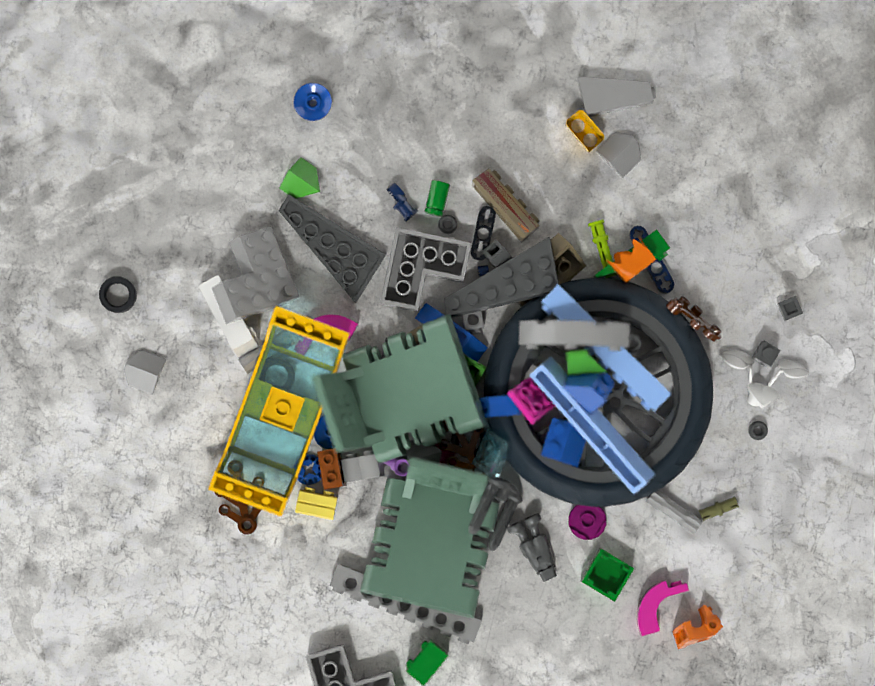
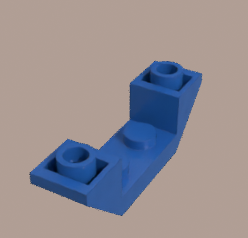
M425 303L415 319L424 324L445 315ZM453 321L463 353L478 362L488 347Z
M510 396L479 398L485 418L521 415V410Z

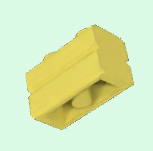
M309 487L299 490L295 509L296 513L330 520L334 519L338 497H334L335 493L323 490V494L315 493L316 489Z

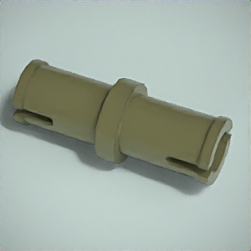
M734 496L720 503L718 501L714 502V505L699 510V513L704 522L718 515L723 516V513L739 508V505Z

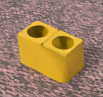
M578 110L568 118L565 126L588 153L604 140L602 131L583 110ZM580 119L584 122L585 127L582 132L577 133L572 130L571 124L574 120ZM587 134H594L597 138V143L593 147H588L584 144V137Z

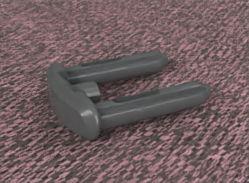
M490 476L487 479L488 485L469 524V533L475 535L480 530L494 497L496 500L506 503L489 540V549L495 551L503 539L517 505L522 504L523 500L521 494L512 483L503 478Z

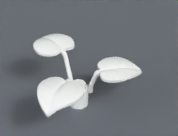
M728 350L719 355L733 368L748 369L749 384L747 389L749 395L747 402L756 407L764 408L779 399V393L771 386L781 373L795 379L809 375V371L799 363L784 359L778 362L777 366L780 369L770 383L764 386L760 383H752V366L750 365L754 364V360L748 354L737 350Z

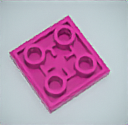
M530 376L507 393L531 425L556 406Z

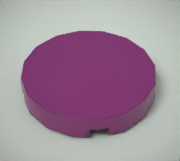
M576 505L568 517V525L571 532L583 540H592L599 537L604 532L607 524L606 515L601 507Z

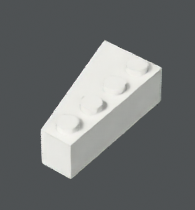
M217 275L199 285V288L232 350L238 358H241L259 347L254 339L256 334L252 327L248 328L246 321H248L247 317L228 324L225 323L212 288L222 281H226V279L222 280Z

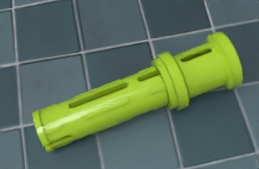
M604 219L588 224L593 235L592 242L597 245L603 268L609 265L606 260L613 262L607 242L609 235H606L603 225ZM615 273V274L606 276L605 278L613 277V276H616L617 274Z

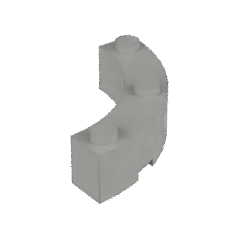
M520 321L519 345H527L526 349H538V346L565 345V349H577V346L609 347V351H621L622 347H629L630 323L606 322L596 323L595 325V321Z

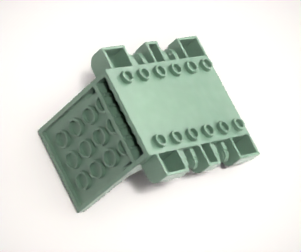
M445 315L424 323L423 330H417L420 342L418 346L411 333L406 335L405 332H400L389 336L387 339L388 343L384 342L382 344L386 358L382 359L377 346L371 348V345H365L343 354L346 371L317 374L311 377L336 452L372 447L377 461L384 463L407 454L406 449L411 448L408 436L410 432L417 446L422 443L425 447L442 442L441 437L446 435L442 422L446 420L450 432L455 433L457 430L460 434H465L488 425L451 315Z
M410 458L406 481L387 478L381 506L399 511L383 510L385 515L397 517V521L395 523L381 520L380 525L388 528L375 527L372 543L386 546H375L374 550L378 553L388 554V559L384 560L375 557L371 560L372 563L386 566V568L366 565L360 592L474 619L480 591L464 587L462 584L477 587L478 582L463 578L464 573L480 575V570L471 567L485 570L488 553L477 550L486 549V545L482 542L472 541L473 535L469 533V524L483 496L488 476ZM491 503L480 529L494 531L499 510L498 503ZM479 530L474 536L488 538L489 533Z

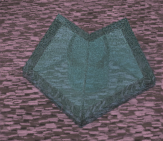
M487 429L472 464L491 478L499 477L507 460L509 442L491 429Z

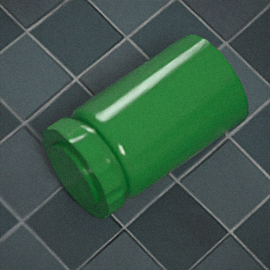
M436 180L431 181L426 202L427 208L424 210L425 213L437 217L443 216L444 212L442 211L445 209L450 184Z

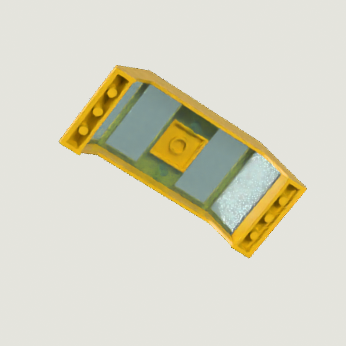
M275 306L264 345L226 448L213 474L208 490L282 517L323 413L311 377L317 374L338 372L350 333Z

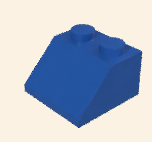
M605 373L571 375L567 377L562 388L591 414L607 400L615 382L610 375Z
M552 418L540 456L578 467L586 439L572 423Z

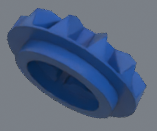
M307 454L303 465L310 466L314 462L312 470L316 475L309 473L304 477L306 470L302 467L298 477L300 483L313 485L322 479L317 456Z

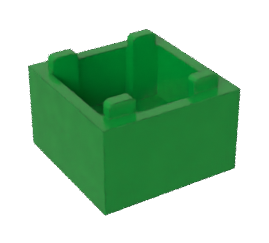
M599 548L580 582L615 602L635 568Z
M431 639L428 642L425 640L421 644L422 650L415 659H409L406 663V672L422 686L426 685L449 657L448 653Z

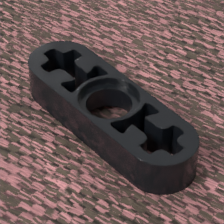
M485 206L479 211L471 247V257L476 261H483L486 257L484 255L476 257L477 254L474 253V250H478L479 243L475 244V241L487 242V246L483 244L482 251L490 245L496 218V212L490 206ZM486 210H489L490 214L493 215V217H489L487 223L491 224V227L479 225V222L484 223L485 216H482V213H485ZM482 228L487 229L489 232V236L486 239L478 237V231Z

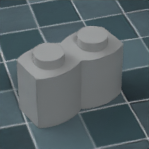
M373 450L363 452L364 456L357 457V453L345 455L346 459L341 460L344 483L385 476L383 463L377 461Z

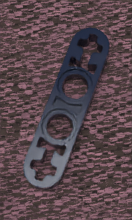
M642 226L633 227L629 233L631 242L633 239L640 242L638 237H633L635 230L643 232L641 235L642 240L648 236L646 229ZM656 259L646 267L659 292L667 294L673 290L674 280L663 260L658 261ZM653 263L661 265L662 270L660 273L652 272L651 265ZM665 272L667 276H664L663 279L665 282H670L669 290L666 288L662 289V280L659 279L657 281L655 277H659Z

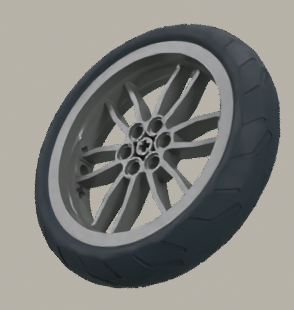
M585 278L567 281L559 284V286L593 319L595 317L611 318L612 322L620 320L630 323V325L638 328L657 345L656 349L637 357L636 360L638 362L657 352H662L669 367L652 375L655 379L667 373L672 375L673 404L671 411L665 419L651 409L647 411L641 404L625 398L623 391L628 387L623 382H621L620 388H612L607 400L600 406L603 410L602 415L606 419L609 413L615 414L631 431L649 442L643 453L639 456L655 475L647 484L633 494L604 460L602 467L586 466L587 440L578 467L540 456L544 445L540 437L548 432L549 427L540 432H535L531 423L522 412L521 415L487 417L488 424L499 450L512 468L541 492L571 504L591 507H608L631 503L649 496L666 486L686 468L698 451L711 420L713 405V380L709 358L699 336L681 312L678 315L670 312L666 307L668 301L655 292L629 281L625 283L619 279ZM547 295L532 298L511 317L500 332L486 367L484 398L509 396L507 393L525 380V375L532 364L537 368L541 365L537 358L544 348L548 347L566 361L565 352L555 345L538 346V349H526L527 345H519L520 321L536 320L547 322V320H557L553 314L549 316L541 308L543 306L541 301ZM595 355L590 356L594 361H596ZM608 368L605 370L607 371L605 374L610 375L613 379L612 375L614 373ZM612 397L619 399L620 405L618 408H613L610 405ZM625 405L641 410L659 421L660 426L653 436H648L635 427L621 412ZM564 417L563 419H561V420L566 421V422L568 421V419H567L566 417Z

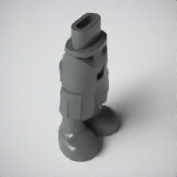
M537 513L524 519L533 539H529L522 520L507 527V531L509 534H516L520 538L522 543L519 547L523 555L529 560L531 566L537 572L536 574L540 575L542 581L545 582L556 577L557 574L554 570L556 566L549 549L548 539L545 534H540L538 528L541 516Z

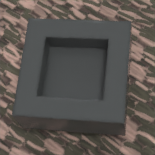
M796 296L777 303L784 321L803 314Z

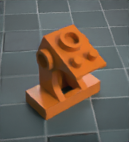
M703 605L698 609L702 622L701 627H693L691 621H686L672 631L678 649L709 640L723 628L721 620L711 612L712 608L710 606Z

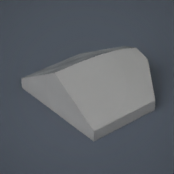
M614 133L596 150L622 178L641 161L639 143L631 135Z
M145 350L134 354L128 358L124 367L128 385L153 395L167 359Z

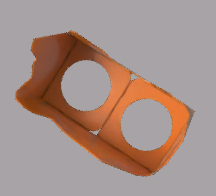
M633 239V252L621 251L614 253L615 263L606 260L625 283L656 260L641 239V243Z

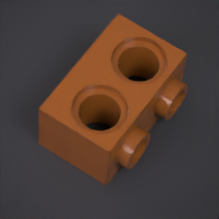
M335 448L317 451L324 490L347 486L344 483L341 452H336Z

